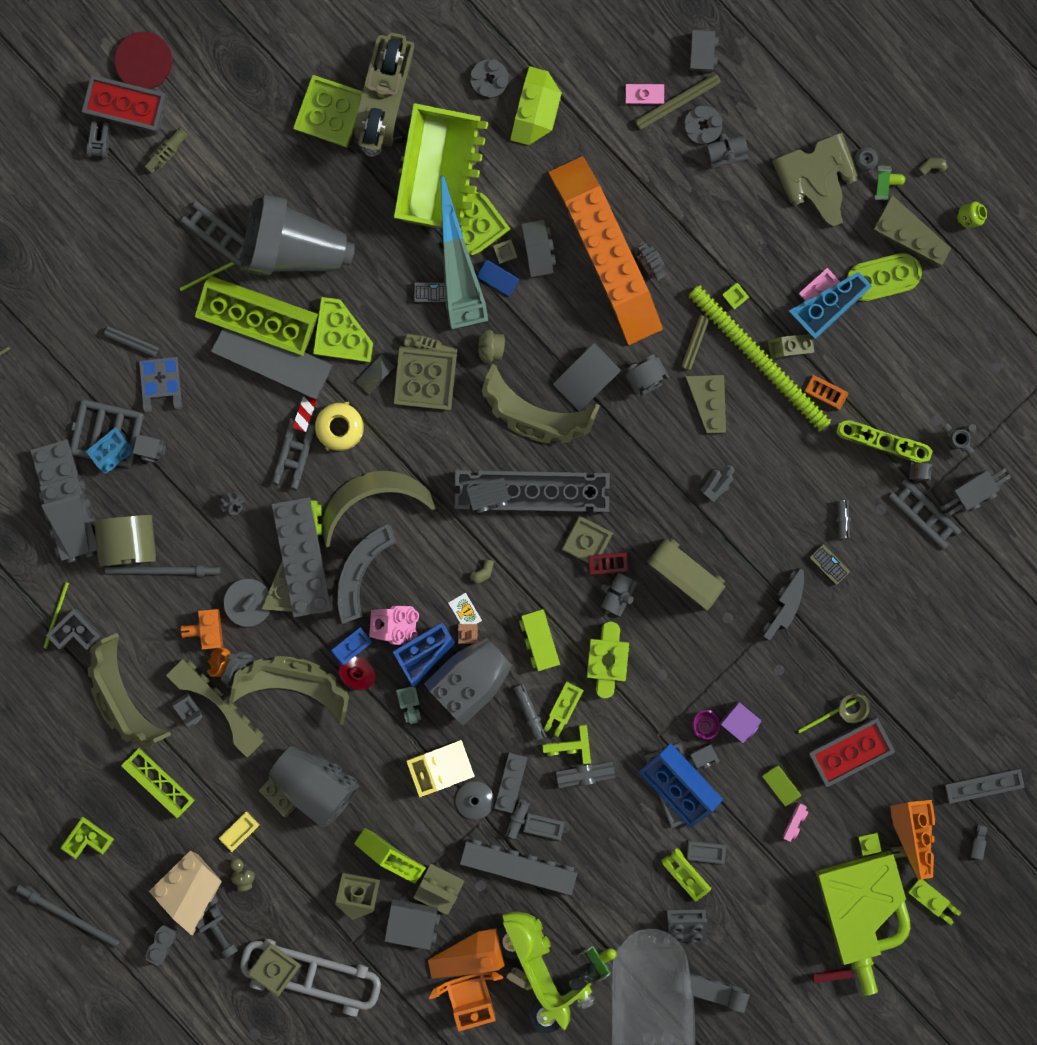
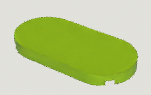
M899 253L860 263L849 271L847 278L860 272L873 287L859 301H871L913 289L921 279L922 268L915 257L906 253Z

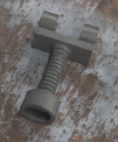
M216 905L209 909L215 920L206 925L204 920L201 919L197 927L201 933L208 928L214 932L213 934L216 935L215 937H217V940H219L220 945L223 947L221 953L226 959L238 950L234 944H228L217 926V922L225 917Z

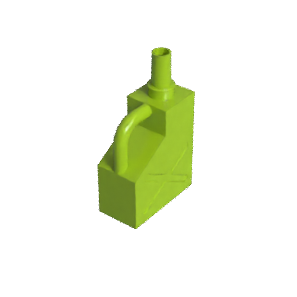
M890 851L815 871L839 959L844 965L851 963L852 969L856 970L863 996L878 992L871 966L874 964L872 957L881 955V951L901 945L908 937L911 929L910 918L905 904L906 897L894 855ZM896 911L899 922L898 932L891 937L877 940L876 930Z

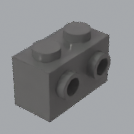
M137 434L133 450L134 454L141 455V459L154 462L155 459L160 460L161 456L164 457L166 451L164 441Z

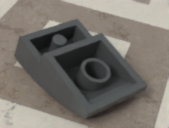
M594 343L553 385L580 412L621 370Z

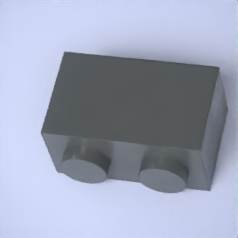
M692 30L689 71L712 73L714 67L717 68L718 56H714L715 48L718 49L719 37H715L716 31Z

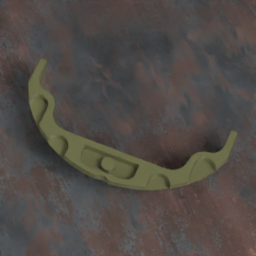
M492 364L482 388L483 397H486L492 407V413L497 419L500 417L508 424L507 427L515 433L543 443H550L551 441L568 443L572 439L587 435L592 428L600 407L599 404H596L589 409L575 413H557L538 408L524 401L507 386L495 364Z
M392 471L369 472L364 476H358L350 480L335 493L325 510L322 521V534L326 548L331 547L332 533L338 520L357 501L377 493L395 492L412 496L426 504L433 511L436 508L430 491L417 480Z
M116 633L100 640L90 649L89 653L92 655L91 666L88 667V677L92 678L93 688H91V692L97 707L101 711V715L110 728H115L121 734V739L125 742L130 741L139 745V748L146 749L169 737L171 733L147 721L128 697L118 670L117 644L119 635Z
M275 656L274 659L256 660L252 665L243 670H238L234 676L229 702L234 703L240 697L261 689L282 688L294 690L309 695L321 702L335 716L338 724L343 725L349 696L347 691H344L336 681L337 678L332 673L328 674L321 670L319 665L304 659Z

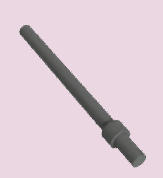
M197 565V567L105 566V574H174L205 577V575H220L221 573L220 567H205V565Z
M21 885L18 886L16 892L28 898L29 902L34 905L37 903L117 948L119 940L40 897L41 894L35 891L31 892Z

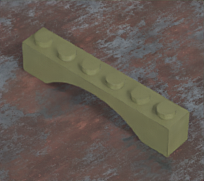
M182 659L166 676L179 689L199 693L214 702L225 714L230 724L234 745L248 758L265 741L262 738L264 734L257 727L253 729L249 725L251 721L244 714L240 715L236 711L237 707L234 703L227 702L222 697L224 694L218 687L213 688L209 684L210 679L204 673L200 675L195 670L197 666L190 659L187 661Z

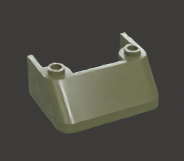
M663 539L645 563L651 565L702 606V609L708 611L726 587L723 584L725 580L717 574L715 576L711 575L678 548L680 544L674 539Z

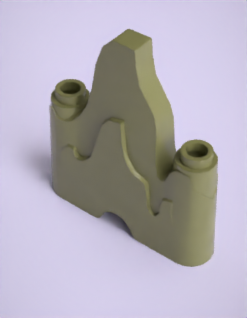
M843 133L817 142L814 146V152L811 154L797 150L772 161L790 203H793V206L803 203L805 196L812 202L828 225L834 227L843 223L840 211L843 196L837 173L840 174L847 185L858 181V175Z

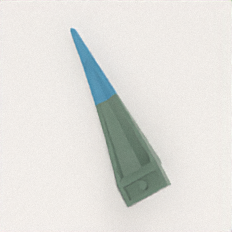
M441 175L446 309L450 328L456 329L488 321L486 303L457 220L445 178Z

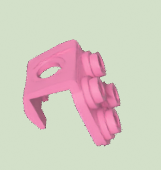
M392 606L391 609L371 610L369 637L386 640L390 644L405 645L418 637L416 622L419 619V613L411 606ZM381 620L384 622V627H381Z

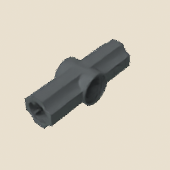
M613 761L595 765L585 764L576 766L573 769L556 771L559 788L573 785H589L596 783V781L616 778Z

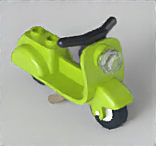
M523 912L504 913V927L498 932L502 955L511 959L519 958L524 969L522 971L517 967H513L512 973H508L507 979L526 990L533 989L539 1001L532 1006L529 1017L532 1026L537 1031L546 1034L558 1030L560 1026L566 1030L570 1022V1004L577 1000V1006L583 1009L593 1005L592 1001L595 1000V997L591 995L590 986L595 977V965L593 963L588 964L587 974L583 973L581 976H575L570 981L572 990L566 995L561 996L542 958V955L550 951L549 947L551 945L547 936L544 937L541 931L543 927L540 920Z

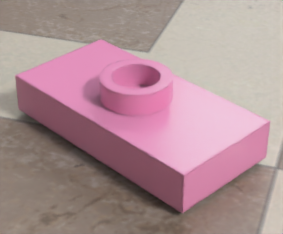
M626 84V104L663 105L664 84Z

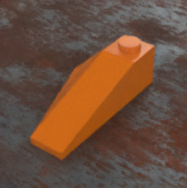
M932 800L907 802L890 806L894 828L917 879L933 878L934 855L931 852V843H934L932 826L935 825V816Z
M497 928L478 931L430 958L428 963L431 978L479 974L497 971L504 967L505 964Z

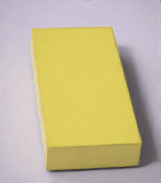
M246 811L219 837V840L233 852L260 824Z

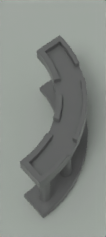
M389 524L378 528L364 538L349 555L343 567L338 585V608L342 624L363 617L359 594L364 573L371 561L381 551L397 543Z

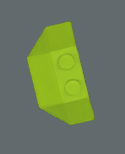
M529 66L510 141L531 145L552 131L562 93L548 71Z

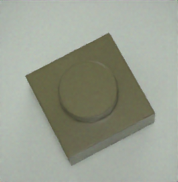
M511 239L493 245L499 264L517 258Z

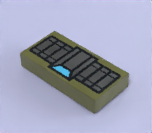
M824 544L809 557L836 585L850 573Z

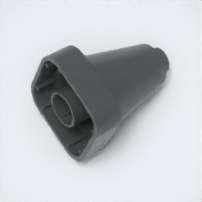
M262 193L254 197L250 208L240 258V271L261 276L270 275L273 271H338L342 264L350 266L355 245L354 243L347 242L345 233L287 206L286 198Z

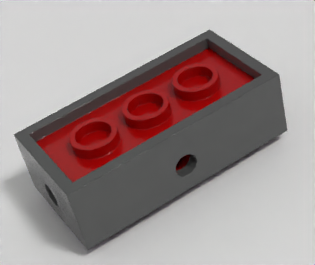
M91 75L82 113L86 116L159 134L168 96L166 93Z
M873 717L813 748L807 753L824 786L829 787L895 753V750L879 719Z

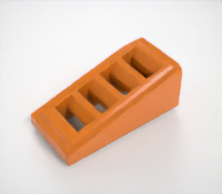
M815 375L812 376L804 391L838 410L841 409L848 396L847 391ZM819 382L820 384L816 392H813L814 386ZM823 386H827L823 395L820 396L819 394ZM833 389L834 391L830 399H826L830 390ZM840 393L841 395L836 403H834V399L836 398L837 394Z

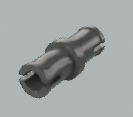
M837 500L838 518H836V522H838V539H850L849 522H851V517H849V500Z
M519 799L514 814L510 816L511 821L505 832L506 836L513 839L517 838L516 836L521 824L525 822L524 817L531 803Z

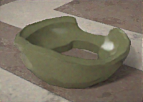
M861 694L848 695L840 703L839 715L848 723L861 722L869 714V701ZM850 698H855L860 703V708L856 713L846 711V701Z

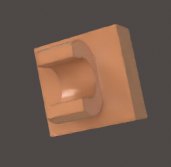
M458 624V643L474 644L478 642V624Z

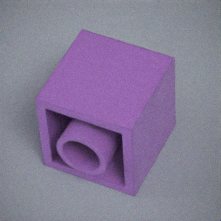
M738 701L720 721V724L742 743L747 738L750 739L759 728L758 725L761 723L757 716Z

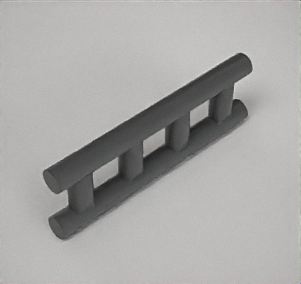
M196 201L192 206L196 210L190 219L184 216L180 222L240 268L244 237ZM202 215L211 221V224L205 231L196 225ZM217 227L226 233V236L220 243L211 237ZM232 239L242 245L236 254L226 248Z
M905 478L901 483L905 488L898 495L892 492L888 498L944 550L949 545L945 541L952 532L958 536L962 530L948 517L946 518L939 508ZM910 493L919 500L912 509L903 502ZM924 506L933 513L926 522L917 515ZM938 519L946 526L940 535L931 528Z

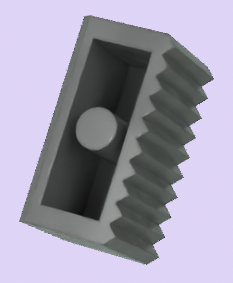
M504 477L467 488L473 511L477 510L478 513L488 511V506L495 504L496 508L508 505L507 501L510 500Z

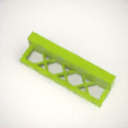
M140 748L121 765L176 818H179L195 801ZM138 754L145 759V767H137L132 762ZM148 769H156L159 772V780H151L148 777ZM162 782H170L173 785V793L162 791ZM176 795H183L189 800L183 808L176 804Z

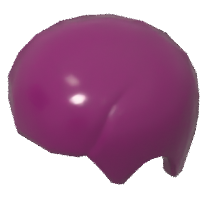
M702 710L695 714L691 723L693 733L702 740L714 738L720 730L719 717L711 710Z

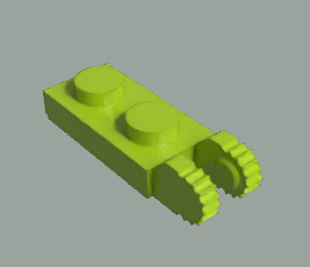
M566 681L543 730L546 732L550 730L553 720L556 719L560 721V724L556 728L554 736L558 737L564 725L567 724L584 690Z
M923 879L917 880L908 891L909 894L950 925L953 924L952 919L942 913L945 908L951 909L955 915L959 916L961 914L959 910L950 904L949 900Z

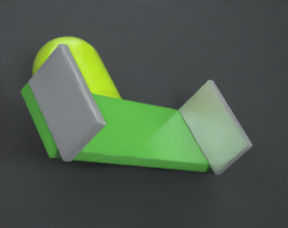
M879 165L875 200H889V185H903L905 177L902 174H890L892 171L891 166Z
M593 946L579 954L581 955L586 952L591 962L595 965L601 976L596 982L605 979L611 974L604 963L615 959L617 955L616 951L611 948L601 952L599 955Z

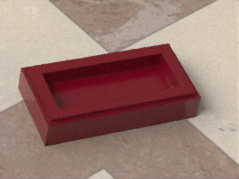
M850 968L816 972L812 974L814 983L853 978Z

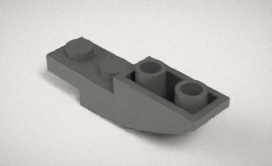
M801 568L797 571L793 570L788 578L790 580L787 587L783 585L777 594L780 596L778 601L783 603V606L777 607L773 613L775 616L771 623L768 621L762 629L764 632L762 636L767 640H771L780 625L788 629L798 610L804 585V570Z

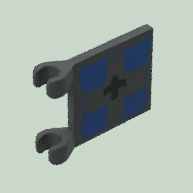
M178 357L139 361L143 410L146 413L152 412L151 398L173 396L174 408L182 409Z

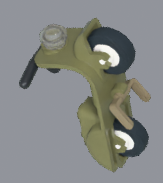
M389 33L388 36L380 35L375 43L353 132L355 138L359 139V145L362 146V150L368 156L380 154L382 145L392 146L393 143H402L405 140L402 135L393 136L405 82L411 67L414 43L406 41V37L401 34Z

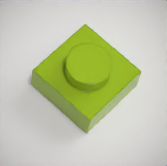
M738 283L722 295L734 310L749 298Z
M877 832L858 836L862 856L882 852Z

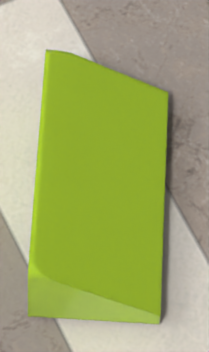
M778 765L762 776L785 807L801 797V794Z

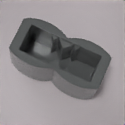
M167 923L163 924L155 934L154 943L147 950L146 960L159 966L166 959L169 947L177 937L178 929Z

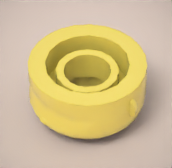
M349 402L333 403L323 408L318 414L315 422V431L319 441L326 446L327 451L330 449L345 451L351 449L360 441L364 431V424L360 414L349 405ZM336 418H344L348 423V431L342 436H335L331 432V422Z

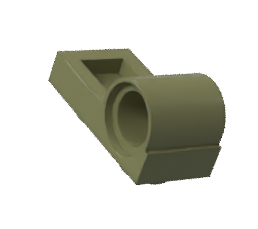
M270 779L259 790L285 818L296 808L279 789L278 785Z

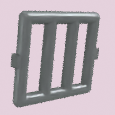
M85 399L80 401L76 423L73 422L72 430L74 431L70 447L73 456L92 460L85 450L77 449L87 408L98 410L90 447L99 441L105 412L117 414L114 428L116 427L120 432L124 416L135 419L130 439V445L134 448L137 434L140 435L144 415L142 412ZM132 452L126 460L123 459L117 466L131 468L135 454Z

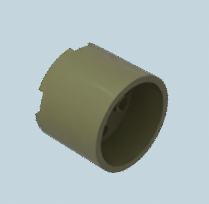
M152 515L94 520L99 566L156 561Z

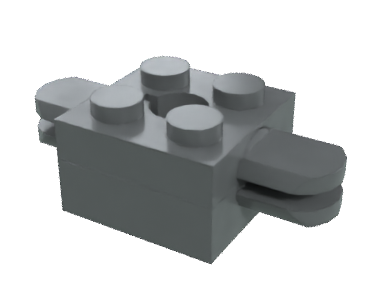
M1003 468L993 475H990L988 470L982 471L951 490L950 493L954 499L941 506L940 509L943 511L957 503V506L944 514L945 517H949L960 509L961 511L972 512L981 506L980 502H988L997 496L996 492L1000 490L998 486L1010 479L1011 476L1008 474L996 482L994 479L1004 474L1007 469Z

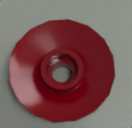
M354 657L344 666H339L341 680L351 689L358 691L367 690L375 681L373 667L362 658Z

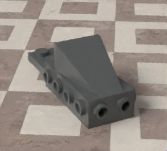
M69 440L30 450L41 485V491L38 492L41 503H45L42 505L46 520L50 521L52 528L49 529L52 540L55 539L57 547H55L57 558L71 563L78 561L79 556L85 555L88 558L97 555L94 520L96 519L94 516H91V502L89 497L86 498L84 492L86 485L84 480L78 475Z

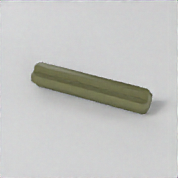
M700 315L681 365L683 369L691 370L709 321L707 316Z

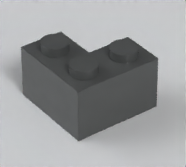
M544 220L523 223V237L531 277L554 273L552 265H556L555 255L550 253L551 250H554L552 239H549L551 238L550 228L545 226Z
M73 609L46 635L58 649H63L75 638L86 650H90L103 637L78 609Z

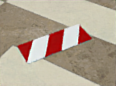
M307 397L302 398L292 428L306 432L317 400Z

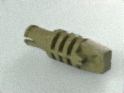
M179 127L169 140H164L149 156L151 160L146 164L145 168L151 173L158 167L162 169L177 152V147L189 135Z
M407 333L404 345L411 348L457 352L458 350L442 345V342L423 335Z

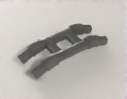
M290 418L271 483L278 486L284 466L296 469L290 489L297 491L313 439L315 425L309 423L303 443L292 440L295 429L292 428L295 419ZM290 448L301 451L298 462L287 459Z

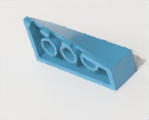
M857 272L794 307L789 312L817 339L873 286L860 272Z

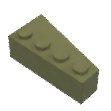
M893 195L889 198L872 230L873 233L937 267L943 265L951 250L943 240Z

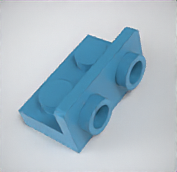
M115 427L86 452L96 466L106 474L114 469L123 459L127 458L134 448Z

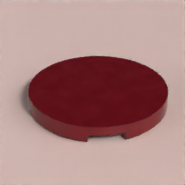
M137 32L127 36L119 44L115 53L116 71L126 84L153 89L163 83L172 69L173 59L170 48L162 38L150 32Z

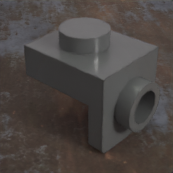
M188 693L172 702V706L182 718L186 727L197 724L203 717L199 707Z

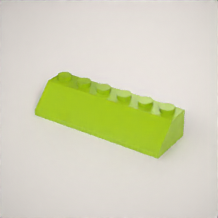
M210 276L204 284L195 317L303 356L313 333L318 314Z

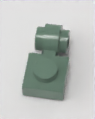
M412 686L396 690L400 708H408L407 712H404L406 723H418L421 720L419 709L413 708V706L420 705L416 687Z

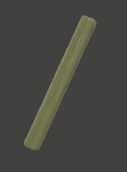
M714 74L640 117L636 120L637 127L640 130L720 84L719 76Z

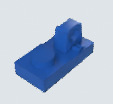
M360 627L330 652L341 666H344L369 646L372 641Z

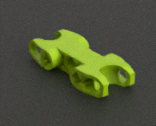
M850 420L839 423L836 433L842 439L872 447L913 462L922 463L929 461L933 452L925 444L898 437ZM845 425L851 427L852 432L850 435L845 434L843 430ZM867 432V436H869V438L865 439V436H863L862 434ZM882 436L887 437L889 440L887 447H882L879 443ZM903 444V447L906 448V450L902 451V448H900L899 445ZM918 449L924 451L922 459L917 456Z

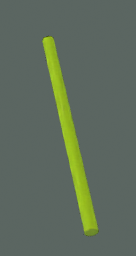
M230 262L220 267L219 269L181 287L180 290L182 292L187 288L235 264L233 262Z
M65 582L49 632L55 626L69 585L67 582ZM48 637L46 638V641H45V644H44V647H43V648H46V649H47L48 644H49V641H50V639H49Z
M854 699L846 703V708L858 701ZM839 708L799 729V733L838 713Z

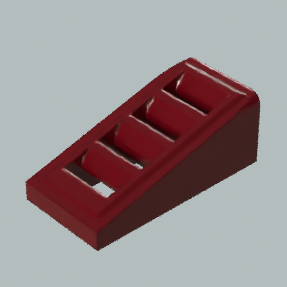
M627 552L588 555L590 575L628 572ZM617 557H621V568H618ZM602 558H606V569L602 567ZM609 558H613L614 568L610 569ZM594 559H598L599 570H595Z

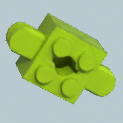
M607 622L602 626L601 640L590 639L587 678H597L596 692L601 698H609L614 694L615 680L626 681L629 642L619 641L620 627L615 622Z

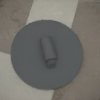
M241 579L234 582L227 589L224 596V609L227 616L234 623L245 627L261 623L270 613V610L262 609L269 593L268 589L264 584L254 579Z

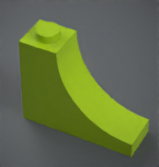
M364 828L354 843L380 866L416 884L426 869L422 864L403 854L380 836Z

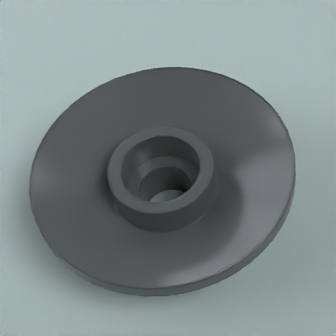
M468 782L459 789L456 795V806L459 812L468 819L478 820L484 818L491 812L494 805V795L491 789L482 782ZM474 797L478 798V804H472L471 799Z

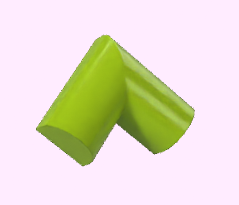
M82 817L60 849L74 859H77L88 844L103 855L114 841V838Z

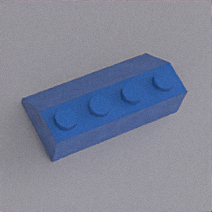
M671 743L639 771L642 777L690 828L712 813L723 800Z

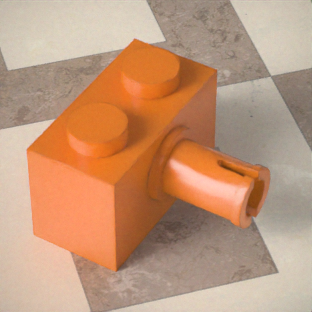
M220 609L198 611V625L181 626V631L189 630V632L181 633L182 638L199 636L202 649L223 647Z

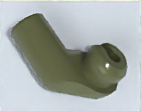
M929 158L918 170L924 176L931 169H938L944 172L948 165L943 158Z
M485 559L483 569L471 573V581L482 583L489 579L494 561Z

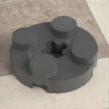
M486 59L475 65L471 71L470 81L473 90L478 95L496 98L505 91L509 77L503 64L495 59ZM487 74L490 76L494 75L495 78L492 84L484 81Z
M698 106L692 109L684 122L687 137L699 145L709 144L717 140L722 131V118L719 113L709 106ZM704 120L707 121L709 128L700 130L698 123Z
M246 652L231 654L227 660L228 664L225 672L221 676V681L226 686L232 688L235 673L254 663L252 661L253 656Z

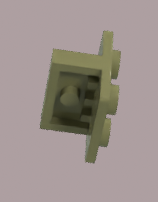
M430 864L414 899L428 906L437 907L438 911L447 915L458 897L464 880Z

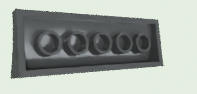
M224 327L211 350L216 355L315 400H318L333 365L307 353H304L302 356Z

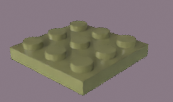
M400 346L394 404L451 410L457 352Z

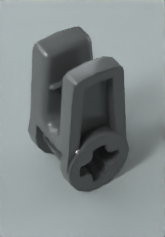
M92 121L87 144V157H92L93 155L102 156L103 159H107L110 123H103L101 140L97 141L99 125L97 121Z

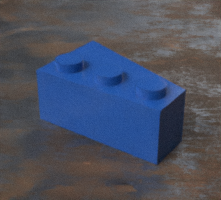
M441 623L393 651L411 685L415 688L455 642L446 626Z

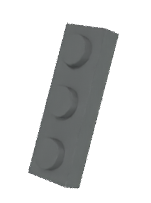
M509 752L495 809L513 813L528 757Z

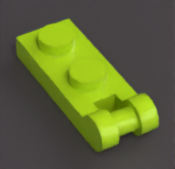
M675 849L671 852L670 856L662 859V864L695 902L710 892L711 887L688 863L679 849ZM676 861L679 864V866L676 867L674 865V862Z

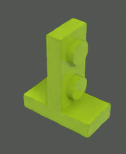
M587 724L579 725L580 740L542 744L543 753H547L548 756L559 755V751L573 754L578 753V749H582L583 764H591Z

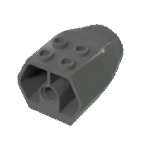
M486 637L452 656L424 685L453 717L464 726L496 695L513 665Z
M294 746L289 747L281 755L270 770L268 777L278 785L279 789L294 806L322 828L333 823L360 787L356 783V779L350 775H345L337 764L330 763L321 757L302 751Z

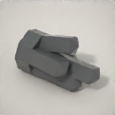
M726 465L721 472L713 470L700 491L715 502L721 494L729 489V484L733 481L732 474L735 472L733 466Z

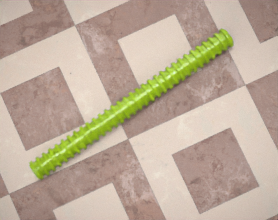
M701 285L697 286L689 294L688 298H692V302H696V306H700L702 308L701 311L706 312V316L709 315V319L718 325L717 328H721V332H725L726 337H730V341H734V345L739 346V350L742 349V353L746 354L748 359H751V363L754 362L756 364L755 367H759V371H763V375H767V379H771L773 385L776 384V388H779L780 392L785 394L784 397L789 398V402H793V406H797V410L802 411V415H806V419L809 418V422L818 428V432L824 430L831 423V419H827V415H823V411L818 410L819 407L815 406L813 401H810V397L807 398L805 396L806 393H802V389H798V385H794V381H790L789 376H785V372H782L781 368L772 362L773 359H769V355H765L764 350L761 351L759 349L760 346H756V342L751 341L752 338L743 332V328L740 329L739 324L736 325L734 323L735 320H731V316H727V312H723V308L718 307V303H715L714 299H711L710 295L705 293V289H701Z

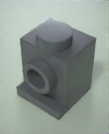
M710 743L689 753L691 758L688 760L694 769L699 767L705 769L712 765L711 761L713 760L715 763L720 762Z

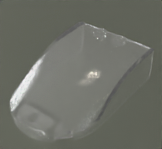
M644 929L628 936V939L618 947L612 966V1045H695V1009L688 959L684 948L672 935L657 929Z

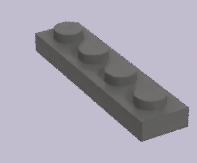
M1021 769L944 784L949 804L1025 788Z

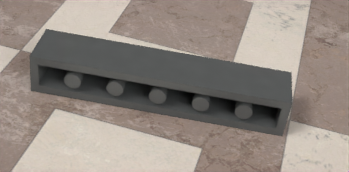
M471 838V841H466L460 862L461 865L572 895L578 874L574 870L575 867L566 864L560 867L556 865L555 861L545 859V862L539 861L537 856L527 854L526 857L521 856L519 851L513 849L503 851L500 850L501 846L495 844L485 846L482 845V841Z

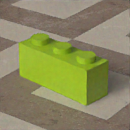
M544 609L522 615V620L519 623L522 632L526 631L528 636L525 639L528 650L532 649L533 657H530L533 668L541 671L560 665Z

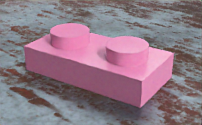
M827 268L806 286L799 295L804 301H807L838 284L840 281Z
M798 802L782 836L784 839L790 842L792 838L796 839L800 831L797 827L800 821L804 822L808 811H806L807 806Z

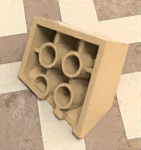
M189 851L149 892L166 912L193 936L196 930L195 927L204 916L208 903L212 901L222 881L198 854Z

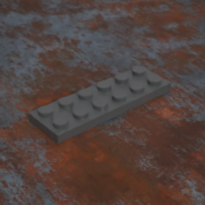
M310 497L273 503L272 509L293 617L331 611L330 597Z

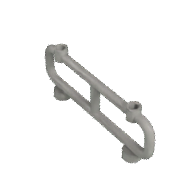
M266 938L264 942H250L243 951L240 963L242 973L252 979L250 987L262 991L265 990V987L247 975L250 970L248 962L253 949L257 948L264 951L269 942L276 946V941ZM276 946L289 957L310 963L304 985L289 982L285 987L286 989L343 1004L342 1013L351 1016H357L359 1009L367 1010L376 1004L381 989V982L376 974L368 971L369 967L357 964V968ZM317 965L371 980L373 982V989L370 999L367 1002H361L311 988Z

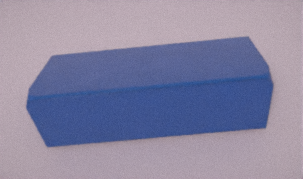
M488 260L485 261L477 278L509 297L519 282L517 277Z

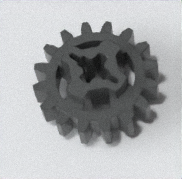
M644 241L635 247L639 254L636 258L644 272L648 276L652 275L657 281L664 278L666 275L662 267L665 264L657 250L653 246L651 248L648 247Z

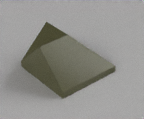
M342 873L335 905L352 920L372 913L375 909L380 880Z

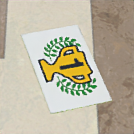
M466 593L449 602L460 624H477L482 621Z

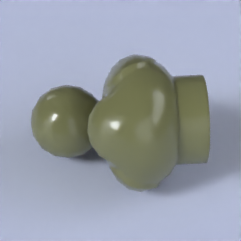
M236 858L230 864V868L235 871L231 876V881L237 885L238 891L249 890L252 888L255 873L250 870H242L244 863L241 859Z

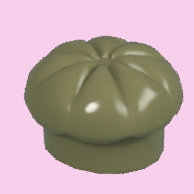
M486 330L481 334L478 352L480 359L484 363L490 364L493 360L500 361L502 359L505 346L504 334H494L492 330Z

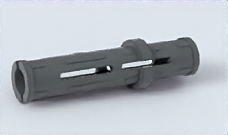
M524 684L513 688L526 717V724L530 727L535 741L547 737L540 723L541 718L537 716Z

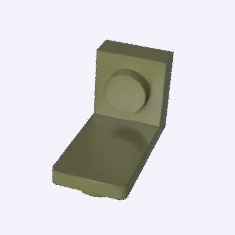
M811 334L768 340L770 359L814 353Z

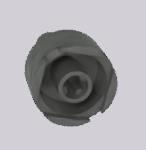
M654 354L645 358V362L639 366L636 363L627 368L626 378L637 397L640 396V392L645 395L662 386V380L668 381L670 379L660 358L655 357Z

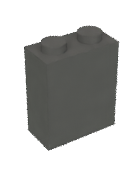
M393 899L385 942L430 950L431 944H435L437 937L434 927L439 926L440 915L437 914L438 908Z

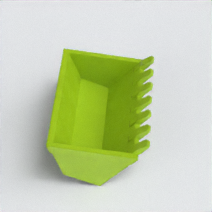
M413 104L405 156L401 157L403 168L399 169L401 180L394 218L425 227L442 228L440 176L443 175L460 229H462V226L471 225V219L463 217L465 210H473L474 203L466 202L467 194H476L477 187L470 186L469 182L470 178H478L480 174L479 170L472 169L473 161H482L483 155L475 153L476 145L483 146L485 144V138L477 136L479 129H487L488 122L480 121V116Z

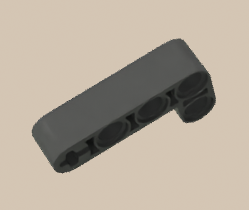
M682 970L676 971L671 988L681 993L728 1006L729 1009L745 1013L750 997L748 990Z

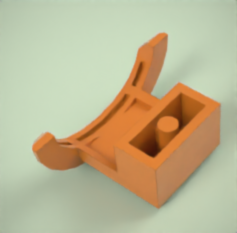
M491 971L458 977L435 987L429 999L439 997L440 994L448 990L458 1032L496 1021L485 980L497 981L503 979V976Z

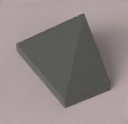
M381 354L359 377L356 383L370 395L395 369V366Z

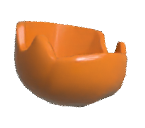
M215 648L212 651L211 657L207 661L211 665V669L207 670L211 677H221L225 672L228 664L227 660L231 655L230 651L226 648Z

